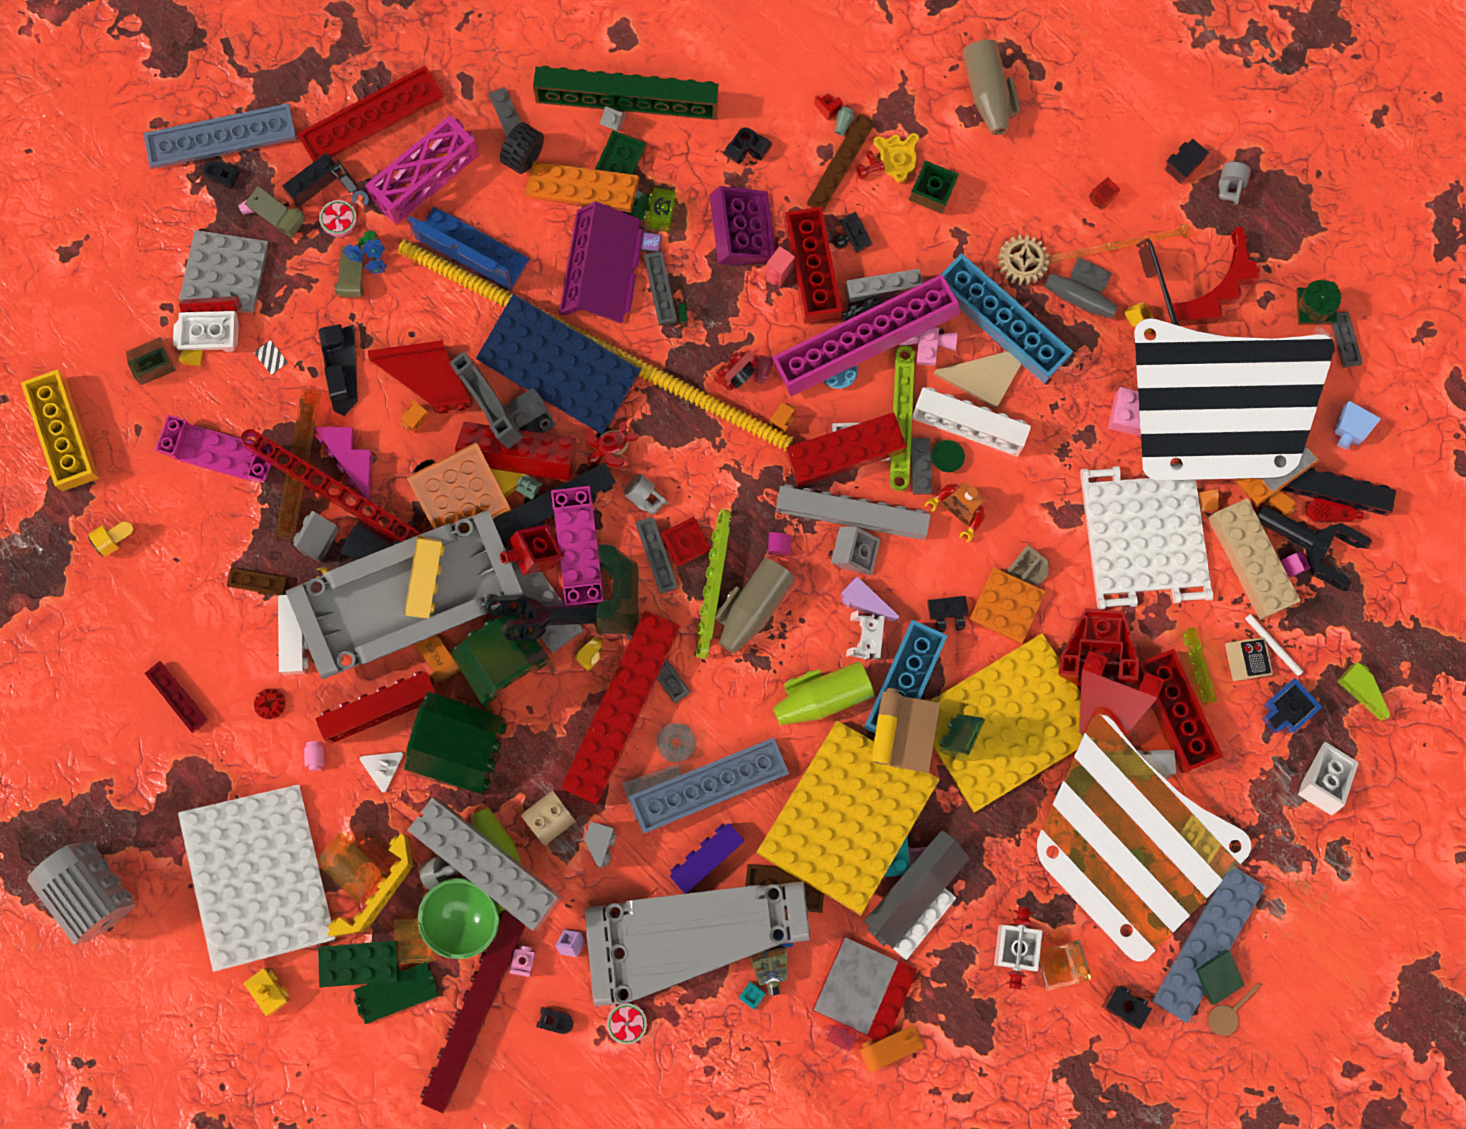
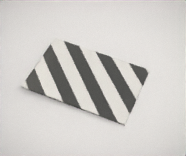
M268 341L254 352L271 375L288 363L271 341Z

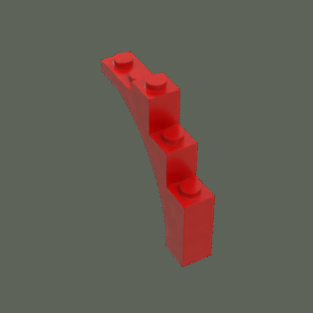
M1235 227L1231 233L1233 256L1223 281L1212 291L1197 299L1173 304L1179 326L1216 323L1222 316V307L1220 305L1235 304L1241 296L1240 286L1253 285L1260 277V268L1257 267L1256 261H1249L1250 252L1246 248L1247 234L1244 233L1243 227Z

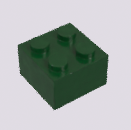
M925 160L911 191L909 201L943 214L959 174Z

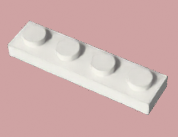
M944 889L893 950L907 960L956 897Z

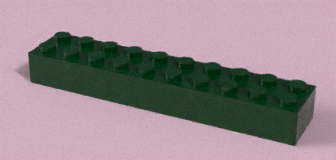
M535 66L533 90L535 101L539 104L603 110L605 106L624 112L716 120L719 84L712 81L697 82L693 79H665L658 76L644 77L639 74L624 75L619 72L612 74L605 73L604 71L591 72L585 69L570 70L565 67Z

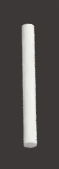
M1251 614L1245 618L1262 638L1265 637L1266 643L1297 676L1304 672Z

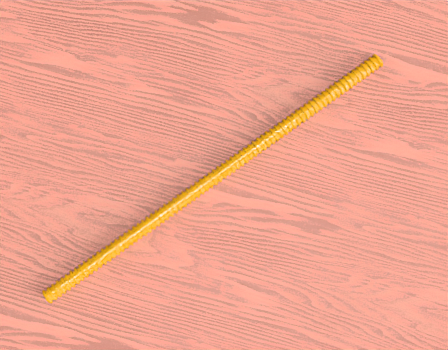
M404 239L398 247V254H403L409 260L413 259L415 263L418 262L419 265H423L425 268L428 267L429 270H433L435 273L439 272V275H444L445 278L449 277V280H454V283L459 282L460 286L464 285V288H469L470 291L474 290V293H479L480 296L484 295L486 299L489 298L495 304L500 303L501 307H506L513 295L509 291L505 292L503 288L500 289L499 286H495L493 283L489 284V281H484L483 278L479 279L478 275L474 276V273L469 274L468 270L464 271V268H459L458 265L454 266V263H449L448 260H444L442 257L439 258L438 255H434L432 252L429 253L427 249L424 250L423 247H419L417 244L414 245L413 242H409L407 239ZM547 312L548 315L641 369L642 371L638 377H643L644 380L648 379L650 383L654 382V385L658 384L660 388L664 387V390H669L670 393L674 392L675 396L680 395L681 399L685 398V401L689 400L691 404L695 403V406H701V409L705 408L707 412L711 411V414L715 413L716 417L721 416L722 420L726 419V422H732V425L736 424L738 428L742 427V430L746 429L748 433L752 432L754 436L758 435L759 439L762 437L763 441L768 440L769 444L773 443V446H779V449L783 448L785 452L786 447L792 445L794 441L793 436L789 437L787 433L783 434V431L779 432L777 428L773 429V426H767V423L763 424L762 420L757 421L756 417L753 419L752 415L748 416L746 412L742 413L740 409L736 410V407L732 408L730 404L726 405V402H720V399L716 400L715 396L710 397L709 393L706 395L705 391L701 392L699 388L695 389V386H689V383L685 384L683 380L679 381V378L675 379L673 375L669 376L668 372L663 373L664 371H659L658 367L654 368L652 364L648 365V362L644 363L642 359L638 360V357H633L632 354L628 355L626 351L622 352V349H617V346L612 347L611 343L607 344V341H602L601 338L597 339V336H591V333L587 334L585 330L581 331V328H576L575 325L571 326L570 322L566 323V320H561L560 317L556 318L554 314L551 315L550 312Z

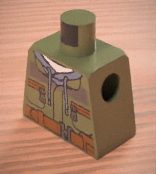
M787 947L762 951L749 956L758 984H767L769 996L781 994L779 982L787 981Z

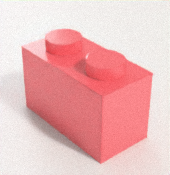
M779 246L766 264L765 277L767 281L772 285L781 287L793 271L795 256Z

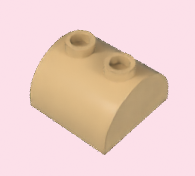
M553 790L521 814L544 846L576 823Z

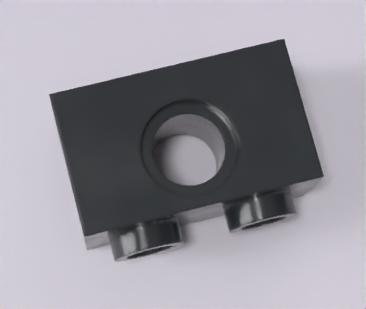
M1122 985L1120 987L1113 986L1101 1007L1133 1028L1140 1030L1152 1008L1147 1006L1149 1002L1139 996L1136 999L1130 995L1131 991ZM1127 1000L1132 1004V1008L1128 1012L1123 1007L1124 1002Z

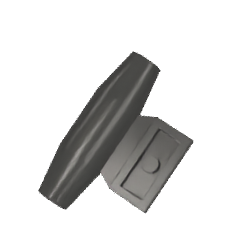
M1080 257L1076 260L1070 273L1071 279L1051 273L1044 287L1062 300L1086 312L1112 319L1118 307L1101 294L1106 288L1112 273Z

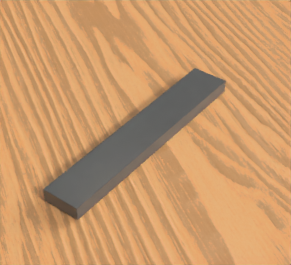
M623 599L608 610L631 641L640 620L625 599ZM666 660L658 681L676 704L691 692L669 661Z

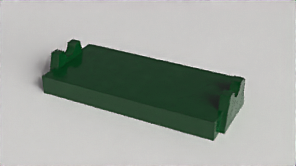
M428 962L399 972V982L367 984L353 989L355 993L354 1003L357 1007L358 1015L364 1020L365 1024L439 997L437 992L439 988L432 967L429 968Z

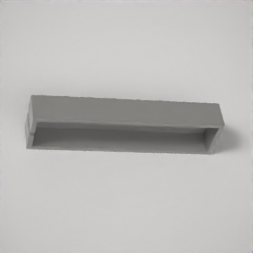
M431 798L421 812L424 815L418 816L408 831L532 931L538 930L562 896L442 800Z

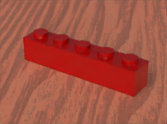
M239 296L184 299L179 303L181 313L238 312L241 304Z

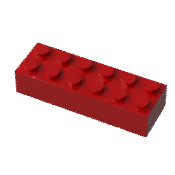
M822 206L785 212L784 223L790 254L795 256L793 269L804 324L841 318L842 307Z
M895 412L786 447V454L797 487H801L905 453L907 446Z
M463 421L455 452L476 442L490 469L569 481L576 455V438L519 430L523 438L508 449L496 438L490 425Z
M1175 649L1139 662L1138 678L1140 682H1142L1145 673L1164 679L1158 698L1151 706L1171 750L1175 751V759L1181 773L1188 772L1224 757Z
M421 670L413 673L409 679L405 680L402 678L394 681V685L390 687H379L371 695H360L356 698L357 701L341 703L338 705V709L322 711L315 720L323 740L329 744L336 743L418 708L424 702L427 691L439 695L432 677L427 671L423 672Z

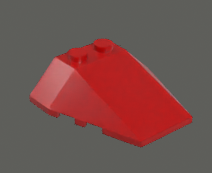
M1085 608L1072 637L1068 641L1066 649L1060 656L1059 676L1081 687L1082 668L1089 651L1108 658L1101 675L1102 677L1125 686L1137 683L1140 663L1135 652V646L1132 642L1124 611Z

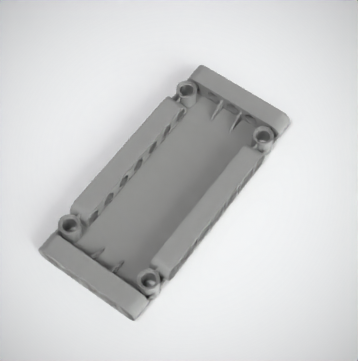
M489 510L419 535L441 539L442 545H445L444 555L439 557L438 563L441 564L440 576L436 575L435 583H438L437 594H433L432 602H435L433 614L430 613L429 619L406 616L404 612L417 536L324 573L321 577L286 590L287 597L322 680L487 614L488 610L485 607V603L491 595H524L511 563L503 564L500 560V553L505 551V548ZM467 524L470 530L463 534L459 531V526ZM316 582L322 584V590L319 593L312 591V585ZM500 603L495 606L491 605L490 609L498 608ZM344 655L352 657V663L349 666H345L342 663Z

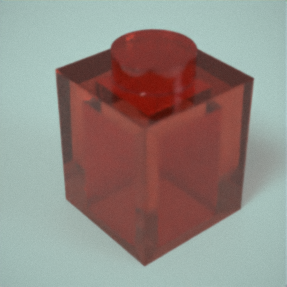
M1107 177L1091 191L1088 198L1095 207L1102 210L1117 197L1121 189Z

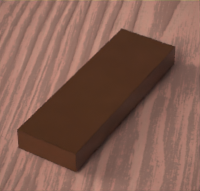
M230 568L226 586L278 596L285 595L289 578Z

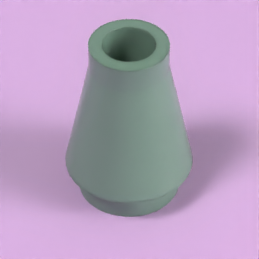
M841 107L838 111L835 134L845 136L847 129L855 118V112L852 109Z

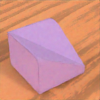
M564 929L555 946L562 955L578 957L585 939L581 932Z

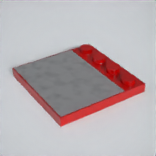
M844 936L812 1011L874 1040L880 1041L890 1036L918 969Z

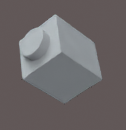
M605 106L599 124L616 131H621L627 113Z

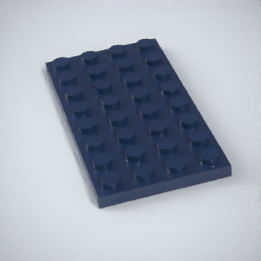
M515 294L511 296L475 358L528 391L534 388L543 400L600 434L606 432L642 371Z

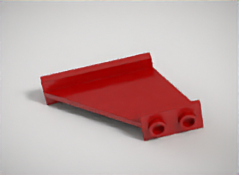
M443 340L368 350V357L372 364L374 363L432 405L435 412L445 414L449 410L465 411L472 407V402L459 376L449 363L451 361L446 353Z

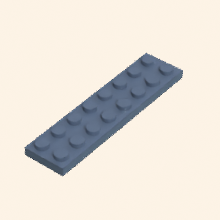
M289 103L143 133L149 167L151 169L297 140Z
M773 737L631 795L629 800L644 834L789 774Z
M1229 865L1222 877L1221 884L1215 889L1151 1001L1184 1023L1189 1022L1205 994L1195 969L1224 950H1230L1266 886L1233 865Z

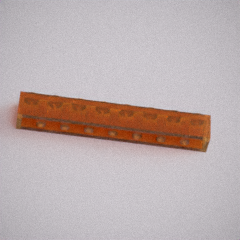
M302 387L290 452L309 463L321 401V390ZM298 467L295 472L302 475L306 472V469ZM287 474L277 519L275 539L293 542L297 532L305 485Z

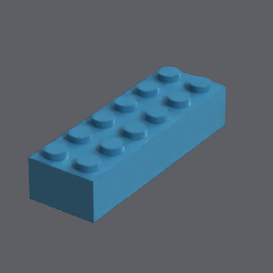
M911 620L864 725V729L873 733L876 732L882 692L887 691V688L899 690L898 693L904 697L921 698L948 635Z

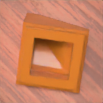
M1218 489L1198 493L1200 512L1218 510Z

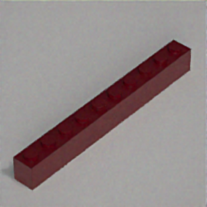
M504 911L503 915L499 914V925L496 935L490 943L487 952L483 951L478 962L481 966L478 971H474L470 982L473 983L471 989L466 990L462 998L464 1005L462 1009L457 1010L453 1019L456 1021L454 1028H450L445 1037L448 1040L445 1048L441 1047L437 1055V1059H439L437 1067L433 1066L428 1076L431 1081L428 1087L424 1086L420 1094V1098H422L420 1104L442 1114L448 1108L514 955V950L517 948L526 927L525 924L508 912Z

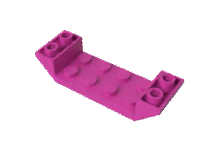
M171 415L167 416L155 451L180 462L250 482L265 483L271 468V464L246 450L240 438L191 425L187 420ZM267 446L262 449V452L269 454L273 449Z
M590 486L551 490L558 546L564 556L560 562L565 606L603 602L602 578Z

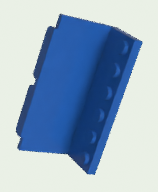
M436 207L432 208L424 222L411 216L408 217L416 240L509 291L513 289L530 262L528 257Z

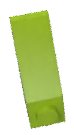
M1359 662L1352 664L1337 682L1380 721L1388 719L1390 713L1374 676L1369 672V668Z

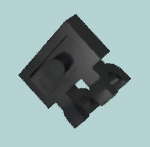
M966 596L927 601L930 620H936L937 631L945 632V629H947L945 618H955L956 631L964 630L966 624L963 616H968L969 614Z

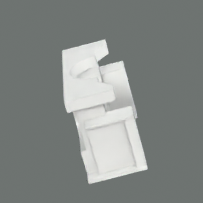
M858 610L851 613L850 620L860 622L859 626L862 628V635L857 648L847 649L846 657L851 656L865 660L870 658V654H872V660L880 658L885 616H879L874 619V614L870 616L859 615Z

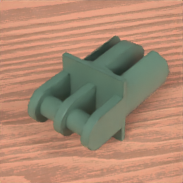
M527 474L521 476L518 480L516 491L523 494L527 499L533 500L539 497L542 483Z

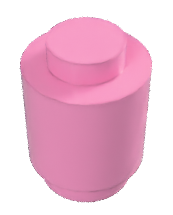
M320 741L307 742L304 748L305 767L309 768V771H319L321 767L325 766L324 746H322Z

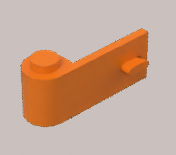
M911 1025L880 1041L873 1042L872 1039L861 1044L862 1048L859 1051L870 1073L924 1048L915 1025Z

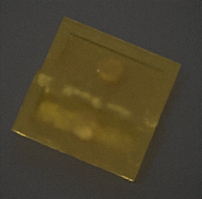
M418 918L394 920V940H398L399 964L436 961V952L425 943L420 934Z

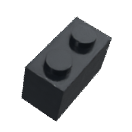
M1193 138L1188 143L1185 141L1179 147V152L1176 155L1173 153L1166 161L1168 164L1164 170L1180 184L1209 154Z

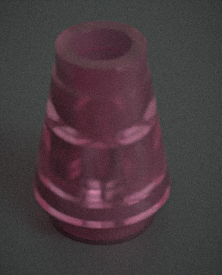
M759 355L758 359H756L757 365L755 366L754 382L765 384L774 365L772 358Z

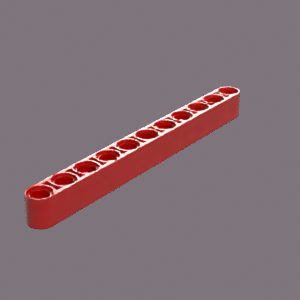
M247 429L242 433L241 442L246 450L389 538L401 543L422 534L257 431ZM248 436H252L256 440L254 443L249 444L245 439ZM268 446L273 450L271 453L265 454L262 452V449ZM281 457H287L289 459V462L287 464H281L279 462V459ZM298 467H303L306 469V472L299 475L295 470ZM319 477L323 480V483L315 485L312 480ZM337 488L340 492L338 495H331L329 490ZM348 498H354L356 504L350 506L345 501ZM370 508L373 514L366 516L362 513V510ZM386 518L389 520V525L381 526L379 520ZM399 528H402L405 530L406 534L404 536H398L395 533V531Z

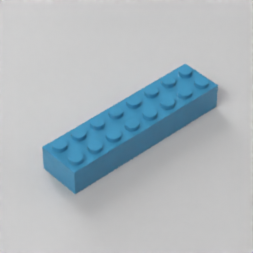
M962 253L944 270L942 275L957 299L960 310L1021 362L1043 384L1070 358L1073 351Z

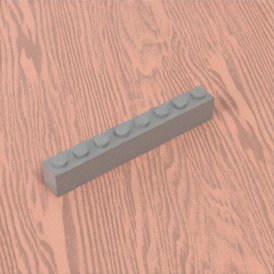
M792 485L780 486L775 511L777 513L919 540H925L927 537L931 515L926 514L924 510L916 509L915 511L907 510V507H889V504L883 502L873 504L867 499L852 500L850 496L846 495L836 497L829 492L815 493L814 490L809 488L799 490L795 489V486Z

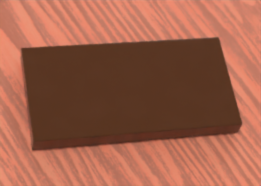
M747 864L745 887L802 881L782 868ZM804 882L808 912L822 913L824 893ZM783 886V888H784L785 900H786L785 886ZM773 888L770 890L769 896L771 899L775 900L779 897L778 889Z

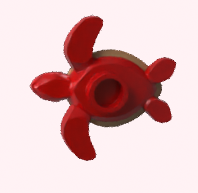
M625 421L619 424L618 430L605 432L599 439L594 435L593 429L588 428L585 434L586 443L596 449V451L589 455L588 464L596 465L602 459L605 460L607 465L612 467L624 465V461L617 457L627 450L631 441H637L639 435L626 431L628 428Z

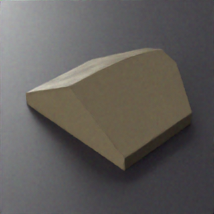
M1028 544L1005 573L1036 586L1041 584L1049 575V560Z

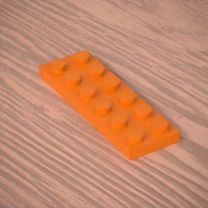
M533 162L524 195L526 198L581 206H587L597 201L619 211L631 212L639 177L638 175Z

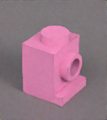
M520 946V949L514 950L509 973L531 977L536 955L535 952H531V947ZM521 957L526 958V963L524 965H521L519 963V959Z

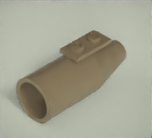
M991 39L976 41L965 47L962 51L973 101L991 135H1002L1009 131V119H1012L1020 111L1016 86L1014 85L1013 77H1009L1006 80L998 43Z
M764 558L744 589L741 591L736 586L734 590L729 592L724 605L717 610L715 619L720 625L725 626L719 645L732 654L739 651L765 627L796 578L778 563Z

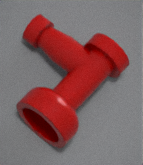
M872 151L866 152L870 166H856L860 180L866 179L870 173L885 170L883 161H877Z

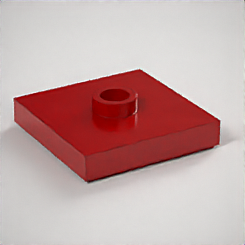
M694 516L660 533L677 568L711 550Z

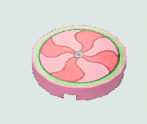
M334 200L322 208L319 214V221L326 233L334 237H343L353 231L352 229L357 224V215L354 208L348 202Z
M630 1003L620 1004L609 1014L607 1029L611 1038L616 1042L624 1045L634 1044L645 1034L647 1020L643 1010L638 1006Z

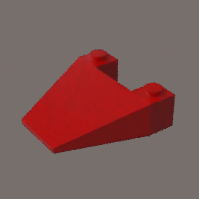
M1089 651L1082 668L1079 733H1086L1089 737L1117 747L1123 738L1101 715H1106L1113 720L1123 735L1126 736L1156 701L1164 679L1145 673L1139 690H1135L1102 677L1101 675L1108 658Z

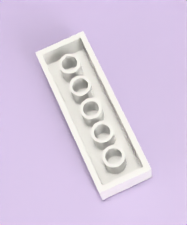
M930 387L922 388L912 415V419L1016 457H1018L1023 449L1031 428L1023 420H1013L1006 414L993 413L987 407L979 408L970 401L957 400L953 395H943Z

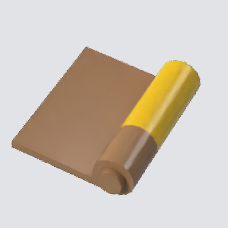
M887 688V691L882 692L870 762L929 773L940 703L904 697L898 693L899 690Z

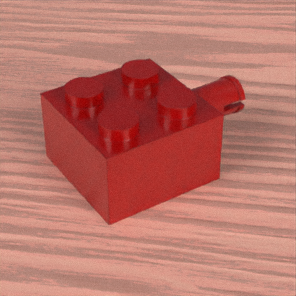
M547 525L516 531L506 543L510 551L500 553L501 562L507 564L516 561L523 576L553 569L564 557Z

